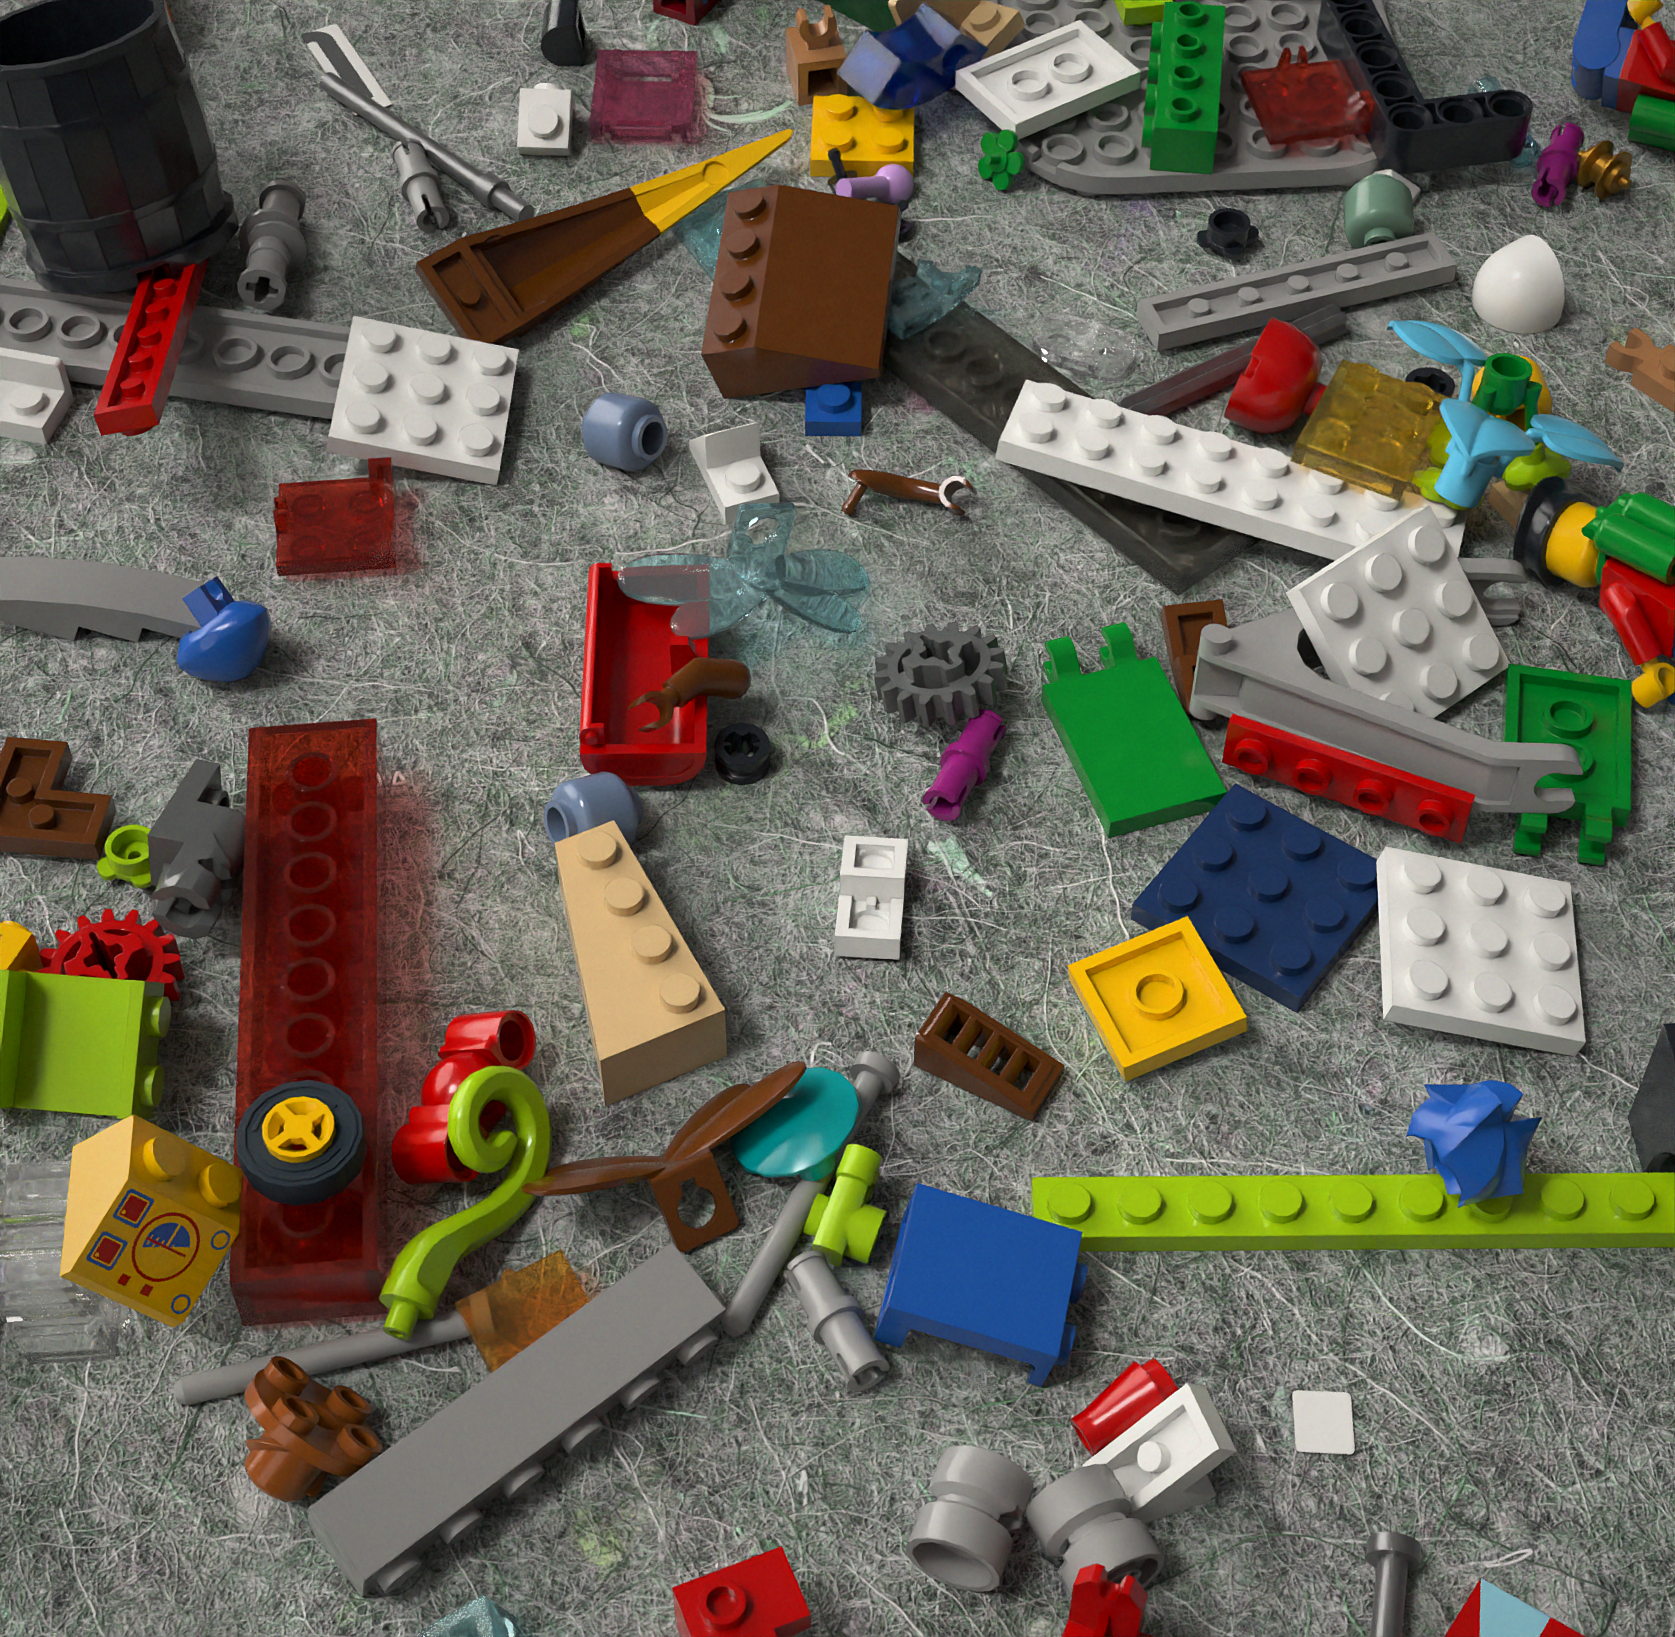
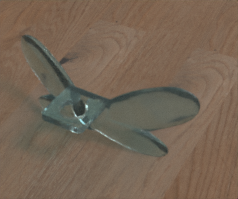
M748 503L742 504L738 508L726 551V559L687 553H664L643 556L624 565L618 573L617 582L620 590L635 600L652 604L681 606L671 618V629L677 636H689L691 640L707 638L729 629L748 616L767 597L793 615L814 626L835 633H854L861 627V616L856 608L845 599L863 592L869 584V577L864 567L856 559L836 550L810 549L785 556L786 547L797 514L794 504ZM769 518L778 521L776 530L764 537L763 544L753 545L752 538L746 535L748 528L760 519Z

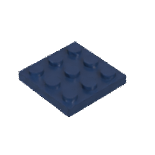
M1235 783L1133 902L1131 920L1152 931L1188 916L1218 969L1298 1013L1378 911L1377 859Z

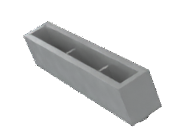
M670 1242L309 1507V1527L361 1597H364L378 1585H380L385 1593L394 1590L422 1566L423 1563L418 1558L419 1554L441 1538L447 1546L462 1539L484 1519V1515L479 1510L502 1492L509 1500L520 1495L544 1474L545 1470L540 1465L541 1462L561 1447L570 1455L585 1446L603 1429L604 1425L599 1420L602 1416L620 1403L627 1410L639 1405L661 1385L662 1381L657 1375L678 1359L684 1367H687L706 1354L719 1340L714 1332L726 1309L675 1245Z

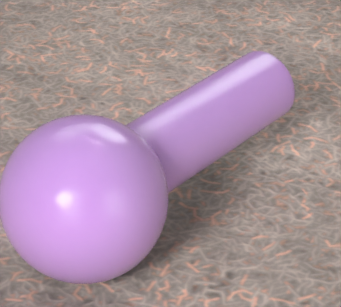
M889 164L882 167L875 176L840 179L836 184L837 195L857 199L877 197L878 200L886 204H893L900 199L907 201L914 190V180L911 173L905 167L898 164Z

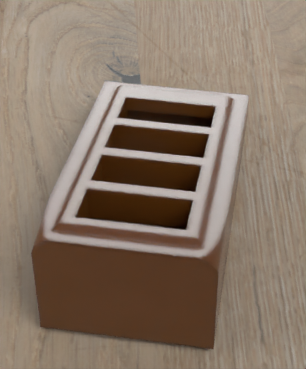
M948 992L942 995L917 1032L914 1041V1066L1032 1122L1064 1073V1064L972 1004ZM950 1035L956 1037L952 1044L946 1042ZM973 1045L982 1049L975 1060L967 1056ZM1000 1057L1008 1062L998 1076L991 1069ZM1023 1069H1026L1034 1074L1024 1090L1021 1091L1013 1086Z

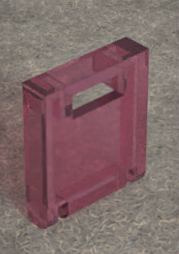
M598 50L590 113V140L601 141L603 133H610L611 141L672 142L673 134H680L682 142H693L699 73L698 51ZM624 77H672V82L623 81Z

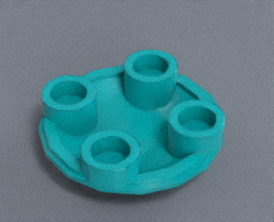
M823 1067L806 1068L801 1079L780 1101L751 1124L730 1137L733 1154L744 1171L750 1174H759L765 1177H787L799 1174L806 1181L822 1179L833 1171L837 1163L836 1153L854 1131L857 1118L863 1110L862 1100L855 1087L841 1073Z

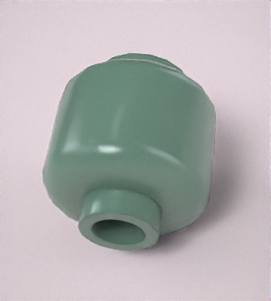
M1374 174L1363 178L1346 193L1343 203L1344 229L1348 243L1355 249L1412 236L1415 228L1413 199L1410 189L1403 182L1386 174Z

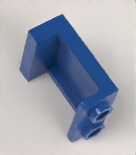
M917 1183L902 1216L873 1340L901 1348L909 1330L913 1329L1028 1363L1030 1368L1027 1383L1042 1387L1054 1364L1062 1367L1066 1365L1073 1346L1076 1325L1065 1320L1069 1302L1073 1304L1078 1302L1087 1274V1262L1077 1259L1082 1232Z

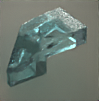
M919 259L916 277H906L893 283L888 329L899 338L905 339L932 324L959 304L980 284L982 270L977 266L966 265L964 270L957 273L943 272L933 265V261Z

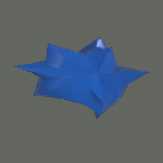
M1495 1080L1482 1081L1470 1085L1424 1084L1430 1097L1413 1113L1406 1137L1414 1136L1424 1139L1427 1169L1429 1171L1435 1168L1444 1180L1448 1195L1460 1194L1458 1208L1490 1198L1522 1194L1528 1147L1542 1117L1526 1118L1514 1114L1524 1094L1510 1083Z

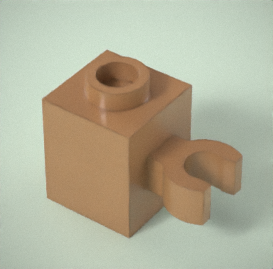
M824 5V17L819 23L809 24L806 12L802 8L796 12L795 21L797 27L785 28L786 71L798 106L813 104V96H830L834 94L847 96V55L830 5Z

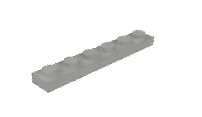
M1432 231L1140 299L1137 302L1136 318L1155 349L1160 351L1266 326L1272 317L1283 322L1306 316L1330 304L1338 305L1339 308L1451 282L1454 281L1457 263Z

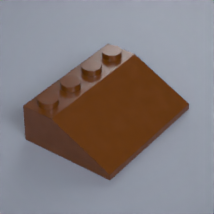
M781 184L728 193L701 356L724 399L882 377L902 215L899 206Z

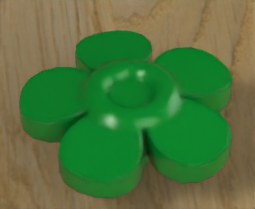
M1009 129L1002 130L999 135L996 132H987L981 139V149L987 155L979 160L978 171L984 179L993 178V185L997 190L1011 188L1014 181L1013 174H1021L1025 165L1024 155L1021 152H1014L1018 147V137Z

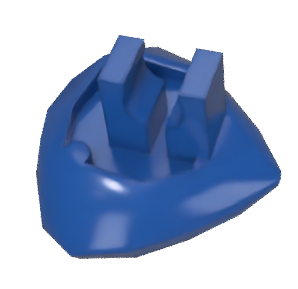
M218 576L182 598L202 628L194 632L189 630L183 634L178 648L177 663L179 668L190 676L210 681L234 682L248 678L265 657L270 641L272 622L269 611L264 605L247 600L235 602Z

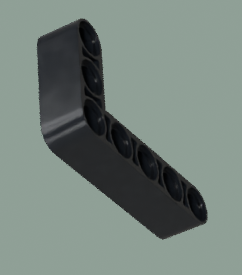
M1321 0L1316 32L1317 39L1378 162L1383 168L1391 169L1398 174H1412L1510 161L1522 155L1533 111V103L1527 95L1514 90H1495L1424 99L1372 0Z

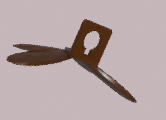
M803 1061L791 1062L772 1072L751 1087L748 1084H736L713 1096L683 1125L662 1156H610L568 1162L549 1169L543 1178L524 1184L522 1192L540 1197L566 1196L647 1180L673 1244L681 1252L689 1251L735 1229L739 1224L737 1214L710 1150L751 1124L780 1101L804 1075L807 1068L806 1064ZM690 1178L693 1179L695 1186L708 1190L713 1196L715 1203L714 1214L711 1219L703 1226L696 1228L683 1224L678 1214L679 1200L684 1194L680 1183Z

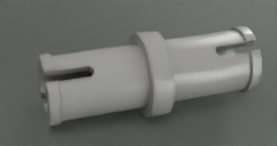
M406 138L410 150L408 155L405 154L401 141H398L393 146L391 154L400 174L399 189L401 195L411 204L416 224L420 230L429 233L435 232L430 219L432 215L435 216L441 230L448 224L450 217L440 195L442 185L439 174L430 167L421 141L415 138Z
M812 1250L797 1256L787 1265L789 1270L784 1271L783 1275L809 1316L807 1328L812 1338L818 1344L826 1345L841 1371L848 1389L862 1391L876 1385L885 1377L884 1371L889 1370L890 1366L863 1324L865 1314L860 1303L855 1297L845 1294L830 1269L824 1253Z

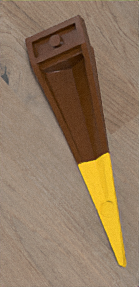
M783 130L708 160L586 202L502 227L464 236L416 262L415 272L461 338L500 346L516 336L520 338L787 144L794 130Z

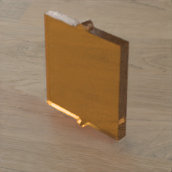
M560 1249L517 1272L509 1268L505 1269L499 1281L456 1302L455 1308L491 1374L590 1301L563 1251Z

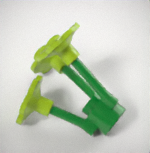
M1510 353L1493 354L1487 358L1480 386L1471 404L1480 407L1486 412L1500 416L1514 413L1516 408L1523 404L1525 406V430L1527 431L1533 428L1530 424L1532 416L1538 414V401L1542 385L1538 382L1530 381L1533 369L1531 364L1524 358ZM1442 417L1438 425L1427 427L1423 434L1424 444L1431 449L1429 459L1437 467H1428L1426 471L1417 470L1414 472L1411 480L1416 486L1421 488L1420 493L1425 498L1434 502H1444L1447 506L1456 510H1468L1467 507L1457 505L1445 499L1434 488L1450 456L1445 450L1452 435ZM1534 443L1535 449L1533 453L1529 456L1516 457L1507 466L1501 478L1505 479V486L1508 489L1524 491L1529 488L1532 489L1533 486L1546 477L1559 476L1564 479L1568 478L1571 475V463L1562 459L1561 454L1554 452L1550 448H1545V443ZM1482 496L1477 507L1482 504L1484 496Z

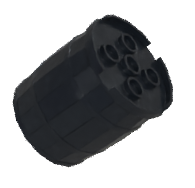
M42 0L0 17V185L7 200L8 209L16 220L26 242V264L34 271L37 282L46 290L75 295L116 292L137 287L139 281L136 273L152 270L165 264L168 265L170 274L175 275L182 272L185 267L195 263L198 265L224 248L239 229L233 196L223 190L215 143H213L204 106L190 68V61L186 52L182 49L169 17L165 0Z

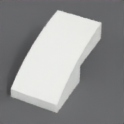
M844 836L834 956L899 960L908 839Z

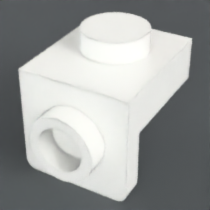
M552 83L537 84L534 88H520L517 135L519 154L570 156L572 119L576 118V104L570 89H564L562 86Z

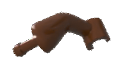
M857 469L848 474V477L857 482L847 501L841 506V511L849 516L854 514L855 508L866 489H869L874 493L898 499L943 504L954 515L961 516L966 512L952 503L953 494L963 488L970 490L973 494H977V490L965 477L959 475L950 476L942 484L888 472Z

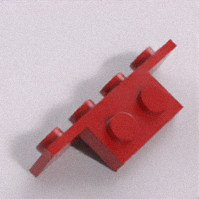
M1233 713L1228 721L1222 763L1239 768L1249 774L1260 775L1298 788L1305 793L1318 795L1360 809L1364 813L1377 815L1419 829L1428 835L1439 836L1460 844L1462 843L1475 794Z

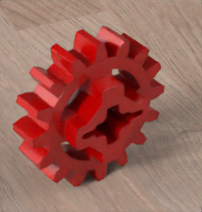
M111 908L104 909L101 922L92 924L84 915L77 917L79 930L71 934L58 929L54 935L59 948L41 949L39 956L44 968L34 971V973L165 983L163 997H168L170 1001H179L181 994L177 981L185 979V971L174 935H165L163 927L155 919L143 925L139 911L133 909L125 916L123 921L115 920Z

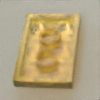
M1342 359L1296 441L1290 461L1400 501L1442 417L1439 409L1443 399L1449 397L1434 392L1430 387L1422 383L1405 382L1380 373L1377 368L1369 364L1352 363Z

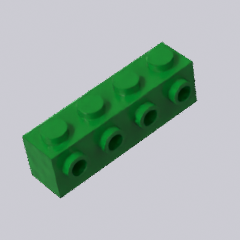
M1195 1L1165 2L1163 22L1152 23L1141 148H1151L1149 170L1212 175L1218 130L1226 6L1206 5Z

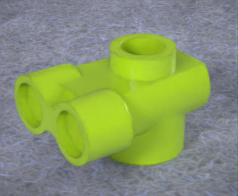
M849 1144L846 1146L835 1174L837 1180L831 1197L820 1193L816 1195L803 1233L815 1237L812 1250L824 1253L828 1264L841 1266L844 1256L865 1264L869 1263L887 1213L886 1210L868 1204L872 1190L875 1188L880 1175L879 1168L883 1158L877 1152L861 1145Z

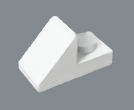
M758 422L689 440L690 451L725 524L780 510L779 492L761 458L760 426Z
M1186 1383L1085 1462L1083 1467L1092 1464H1106L1110 1467L1132 1503L1131 1513L1128 1518H1138L1143 1523H1147L1206 1503L1215 1497V1490L1207 1473L1234 1454L1236 1449L1206 1387Z

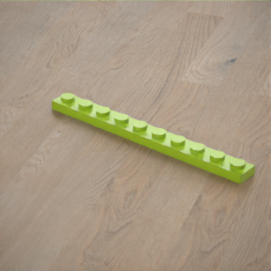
M1675 1172L1525 1174L1522 1194L1490 1198L1458 1208L1460 1194L1448 1195L1444 1180L1440 1174L1032 1177L1030 1189L1032 1217L1081 1231L1079 1252L1675 1247Z

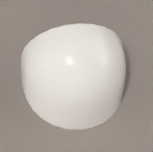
M1526 235L1492 254L1478 271L1472 291L1473 308L1485 322L1498 329L1520 334L1542 332L1554 327L1560 320L1565 299L1563 274L1559 262L1550 246L1543 239L1535 235Z

